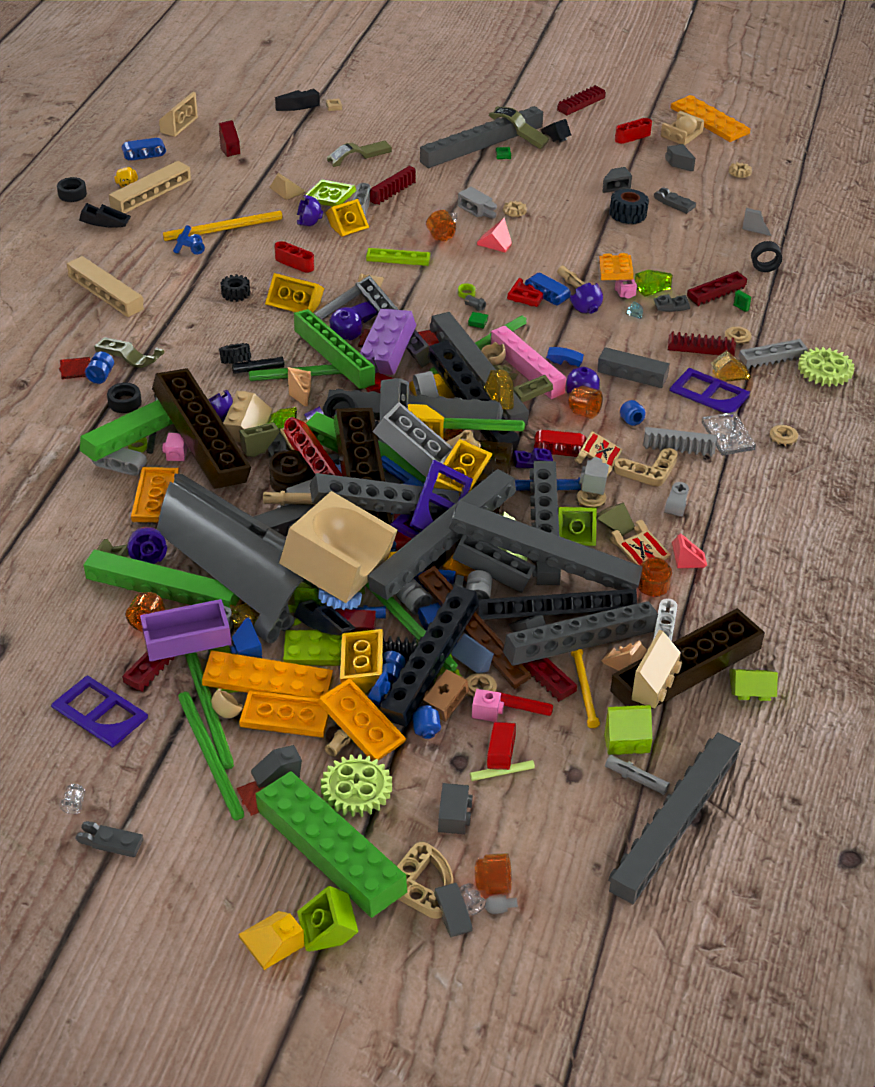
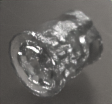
M71 784L66 788V793L60 802V808L65 813L78 814L82 810L86 790L78 784Z
M468 883L459 888L469 915H475L484 909L486 900L481 897L479 891H476L474 884Z

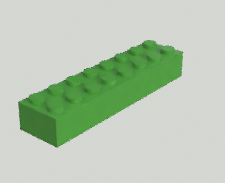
M292 771L256 793L258 812L342 891L349 893L350 899L369 917H374L407 893L406 874Z

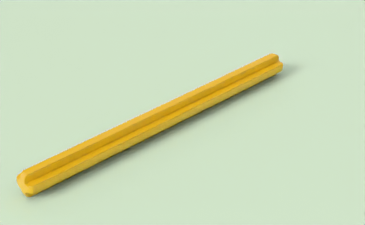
M281 211L194 226L191 227L192 229L188 236L281 220L283 215ZM184 228L163 232L164 241L177 239L179 234H182Z

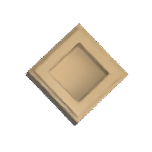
M340 99L326 100L328 111L342 110Z

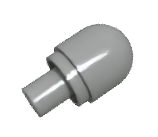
M502 894L491 895L485 901V908L491 914H501L508 912L507 908L518 907L517 898L506 899V895Z

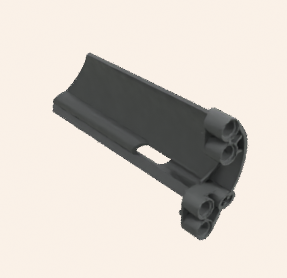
M175 473L174 483L170 482L163 500L157 530L166 540L260 614L254 624L257 636L268 643L275 642L280 635V630H289L294 624L295 619L289 612L287 602L299 584L304 582L312 588L318 586L279 564L286 541L285 536L185 475ZM250 525L266 533L264 537L261 538L248 530Z

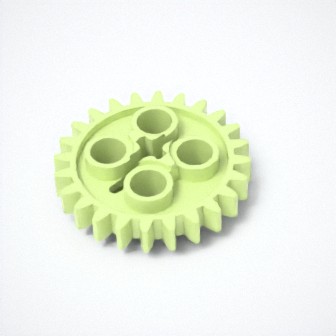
M815 347V351L809 349V352L804 351L798 363V370H800V374H804L803 378L809 377V382L814 380L815 384L821 383V386L827 384L829 387L831 384L837 386L838 383L841 385L844 382L848 383L849 379H852L855 368L852 359H848V355L843 356L844 352L837 353V349L831 351V348L825 350L824 347L821 350Z
M359 754L357 759L350 755V760L341 757V763L335 760L334 767L327 766V772H323V778L321 779V794H323V800L328 801L329 806H334L336 812L342 809L344 816L347 812H351L352 817L355 816L356 812H359L360 816L363 817L364 811L371 815L373 808L379 811L380 804L386 805V799H390L392 776H389V770H385V764L378 765V759L371 762L370 756L364 760L361 754Z

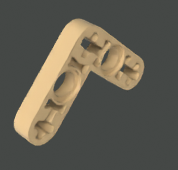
M672 448L663 449L652 467L619 458L615 461L614 472L620 476L648 485L661 486L673 469L678 453Z

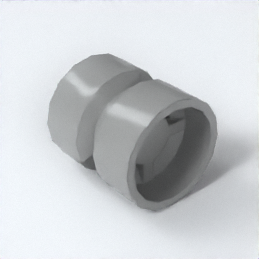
M482 570L472 571L467 577L466 589L476 591L478 599H490L493 582L491 575Z
M414 578L396 594V597L414 615H418V608L431 605L432 596Z

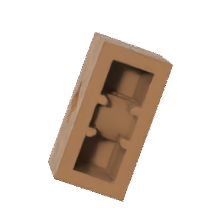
M446 669L442 675L437 677L432 689L425 693L423 699L424 706H432L439 712L440 719L446 722L469 692L468 681Z

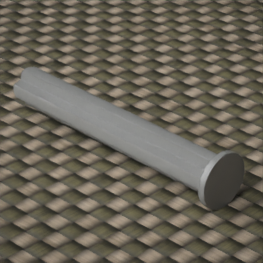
M357 283L314 314L322 320L361 294L356 285Z

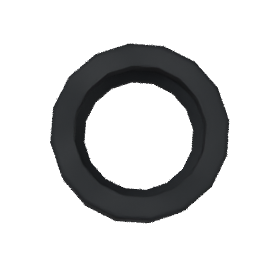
M65 178L57 184L58 196L62 201L77 202L84 199L87 195L85 181L80 178Z
M764 241L757 244L751 252L753 266L760 272L774 271L782 263L783 257L780 247L772 241ZM766 251L776 253L774 259L769 262H760L757 259L760 254Z
M123 382L115 384L108 389V405L114 412L129 413L141 406V392L135 384ZM121 396H131V398L126 400L116 399Z
M336 393L325 401L323 415L334 419L331 412L333 407L339 402H347L351 408H358V406L349 395Z

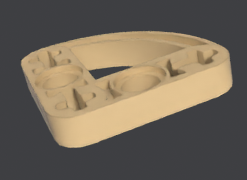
M419 842L409 850L397 865L406 874L407 893L398 900L430 918L438 919L442 917L443 913L441 908L435 907L438 901L434 892L415 881L430 862L438 869L444 886L453 883V874L447 860L436 848L428 843ZM413 866L416 870L412 873H407L403 868ZM418 892L422 894V897L415 900L410 897V894Z

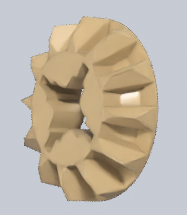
M736 162V164L733 163L729 166L728 171L734 177L745 178L752 174V167L748 166V164H743V162Z
M509 201V203H505L503 206V212L511 217H520L526 214L527 207L521 201Z
M731 327L725 331V337L728 340L734 337L736 345H744L751 340L752 335L750 331L743 327Z
M777 425L770 430L769 437L772 438V442H777L778 445H793V443L797 442L798 432L790 426Z
M581 489L577 493V501H579L580 506L585 508L596 507L600 509L602 505H605L606 494L590 493Z
M475 673L466 678L469 687L467 697L473 696L474 698L476 689H479L477 687L478 683L483 690L496 691V681L488 674Z

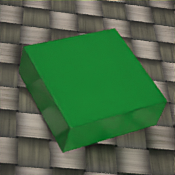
M496 147V158L511 159L510 147Z
M738 290L735 292L733 306L747 312L750 309L752 297Z
M472 312L468 320V326L484 329L488 321V315Z

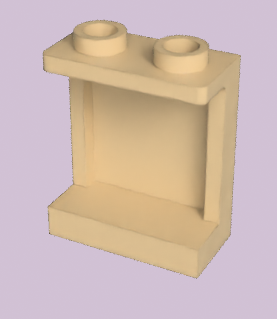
M679 111L677 113V120H679L682 116L690 114L685 113L683 111ZM693 116L697 121V128L690 135H687L686 131L676 128V121L671 125L663 123L661 137L686 145L703 133L704 120Z

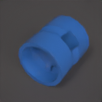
M96 352L85 370L86 377L93 383H104L114 366V359L106 352Z
M395 651L383 653L382 672H387L390 689L392 684L399 678L401 669L406 666L404 656Z

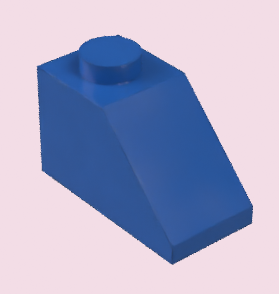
M246 618L232 636L233 646H230L231 654L262 658V645L250 618Z

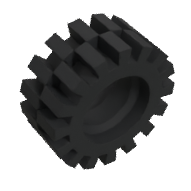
M243 275L226 276L220 282L221 295L227 301L230 299L231 302L233 300L239 302V299L243 301L244 298L247 299L250 296V282L247 277L243 278Z
M247 343L230 344L229 346L226 345L219 348L221 363L232 364L251 359L250 346Z

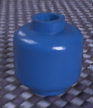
M629 400L621 406L620 416L627 424L636 426L643 422L646 412L637 401Z
M421 706L413 713L412 721L415 734L422 736L424 739H430L440 731L439 712L432 706Z

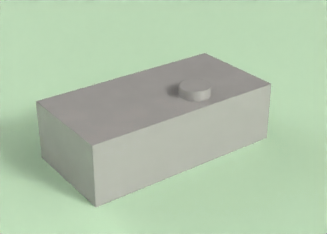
M400 402L383 417L373 430V433L425 477H427L432 460L443 464L453 449L452 446Z

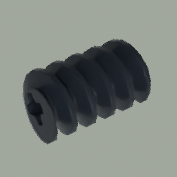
M389 636L387 642H385L383 637V653L386 651L398 652L404 658L406 657L407 662L411 653L418 646L415 637L411 643H409L408 637H405L403 643H401L400 637H397L395 642H393L391 636Z

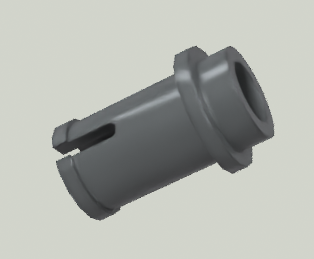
M467 295L465 300H468L465 301V305L472 306L477 311H483L486 307V302L482 298L478 299L471 295Z

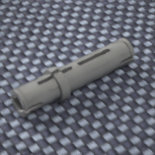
M610 755L605 763L606 768L622 774L623 778H630L662 795H665L669 788L670 782H666L633 766V763L630 761L627 763Z

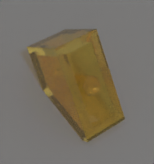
M727 350L711 362L713 374L717 378L721 377L725 382L749 380L751 378L747 368Z
M491 370L484 388L492 400L500 402L502 409H513L514 397L511 377L507 371Z

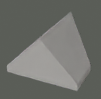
M746 208L742 229L772 236L763 220L761 211Z

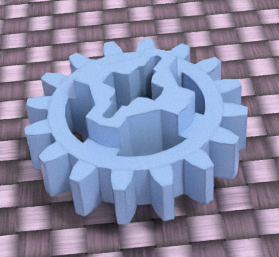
M319 588L318 599L321 600V603H327V606H333V609L345 610V608L352 610L353 607L358 608V605H360L362 593L357 592L347 603H344Z

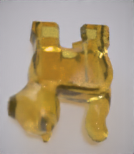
M247 603L238 606L230 605L235 632L246 618H250L254 627L258 619L255 614H259Z

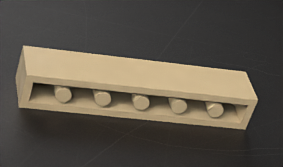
M176 161L109 194L110 208L126 213L190 181V167L180 161Z
M81 256L67 263L68 276L125 316L130 317L144 310V300L141 294L90 260Z

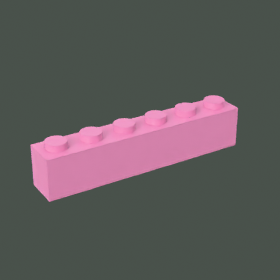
M506 326L491 331V345L494 342H497L499 345L504 344L506 350L505 360L529 381L543 375L547 376L553 384V390L544 393L545 395L553 399L565 394L566 377Z

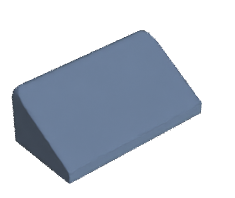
M464 634L452 650L451 655L480 674L489 671L494 653L467 634Z

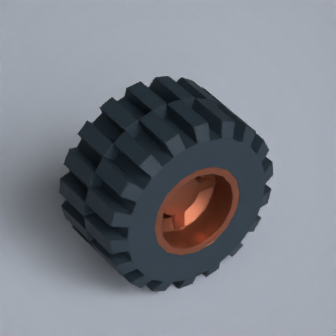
M634 189L616 190L611 196L609 215L621 223H641L647 217L648 196Z

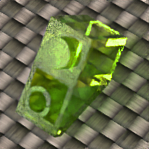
M654 270L636 273L635 282L637 290L646 297L670 289L673 275Z

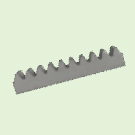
M801 339L740 350L739 358L746 368L749 369L751 365L755 368L757 364L761 367L763 363L767 366L769 362L774 364L775 361L780 363L781 360L784 362L787 359L792 361L793 358L798 360L799 356L801 357V354H804V351H807L808 348Z
M645 427L643 446L645 449H648L649 446L653 450L658 447L660 451L663 448H672L676 451L680 450L681 453L687 451L688 454H691L694 451L695 455L701 452L703 456L706 453L712 456L715 454L717 435Z

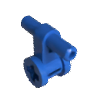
M186 225L182 234H179L177 238V244L173 249L174 253L178 254L183 245L190 247L193 254L203 253L205 246L202 237L198 234H193L189 237L188 235L192 228Z

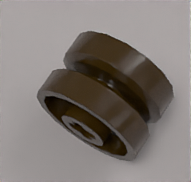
M284 450L271 457L269 461L270 485L275 492L285 491L286 493L287 488L310 480V466L300 451Z

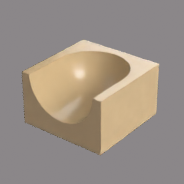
M331 491L289 528L279 564L347 603L369 582L368 575L388 559L397 529Z

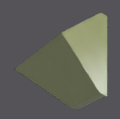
M624 502L609 506L597 513L596 518L613 531L618 530L622 536L634 530L635 525Z

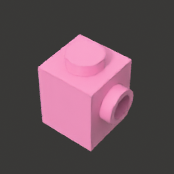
M168 433L166 442H163L162 451L166 453V461H185L188 447L179 433Z
M476 689L472 704V718L497 722L498 714H502L504 702H501V693Z

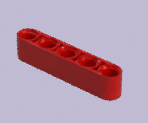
M294 417L288 418L285 421L284 429L314 473L342 476V473L308 425Z

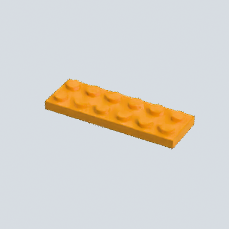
M689 95L671 103V109L676 112L683 111L703 119L704 128L729 142L750 134L751 128L709 106L704 101H700L695 96Z
M211 650L202 678V686L245 693L253 690L319 699L329 692L333 670Z

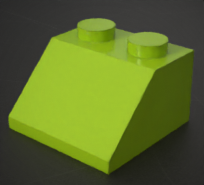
M558 507L559 536L585 546H596L597 508Z
M729 669L731 693L737 696L738 700H750V696H757L760 701H771V697H777L778 672L771 670Z
M651 705L608 707L604 732L608 755L651 752L653 739Z
M327 886L297 911L300 926L304 930L305 949L308 952L341 946L358 933L349 893L334 887Z

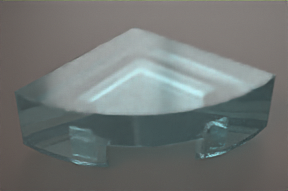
M634 301L627 309V314L641 319L643 317V307Z

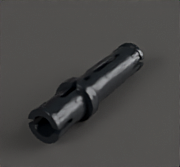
M283 356L253 361L249 359L246 362L232 363L233 374L284 367Z

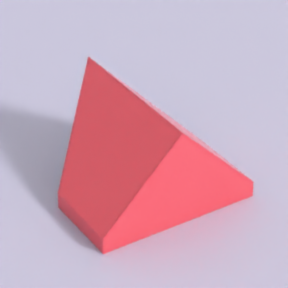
M503 218L483 234L477 245L506 253L512 242L505 219Z
M681 533L677 535L672 541L677 568H705L707 566L705 553Z

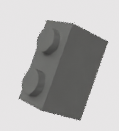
M442 783L438 832L465 835V827L470 826L471 812H467V808H472L473 795L469 794V785Z

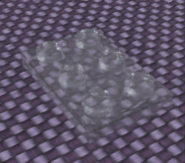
M736 412L702 417V424L708 434L717 435L716 447L722 456L755 450L756 444Z

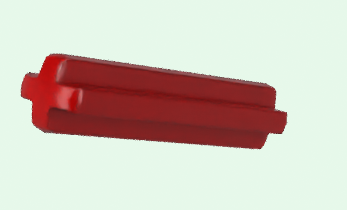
M501 693V702H504L506 707L546 716L552 715L553 704Z

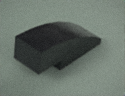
M314 88L303 92L296 90L275 97L276 111H295L320 106V93Z
M86 203L81 211L79 221L100 227L118 228L126 227L131 216L103 204L98 208Z
M313 599L299 603L294 614L298 620L307 626L331 635H342V633H350L356 629L331 606H320Z

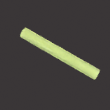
M533 760L511 764L510 770L486 769L471 772L470 778L471 781L530 770L535 768Z

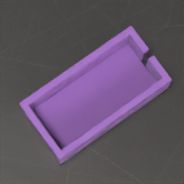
M380 309L360 351V354L375 366V373L379 371L380 374L394 375L416 327L412 311Z
M222 599L140 615L149 661L231 645L230 628Z

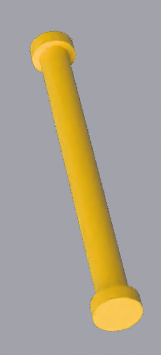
M578 649L572 651L571 656L575 660L588 716L587 725L589 728H597L600 725V721L596 717L582 659L583 650Z

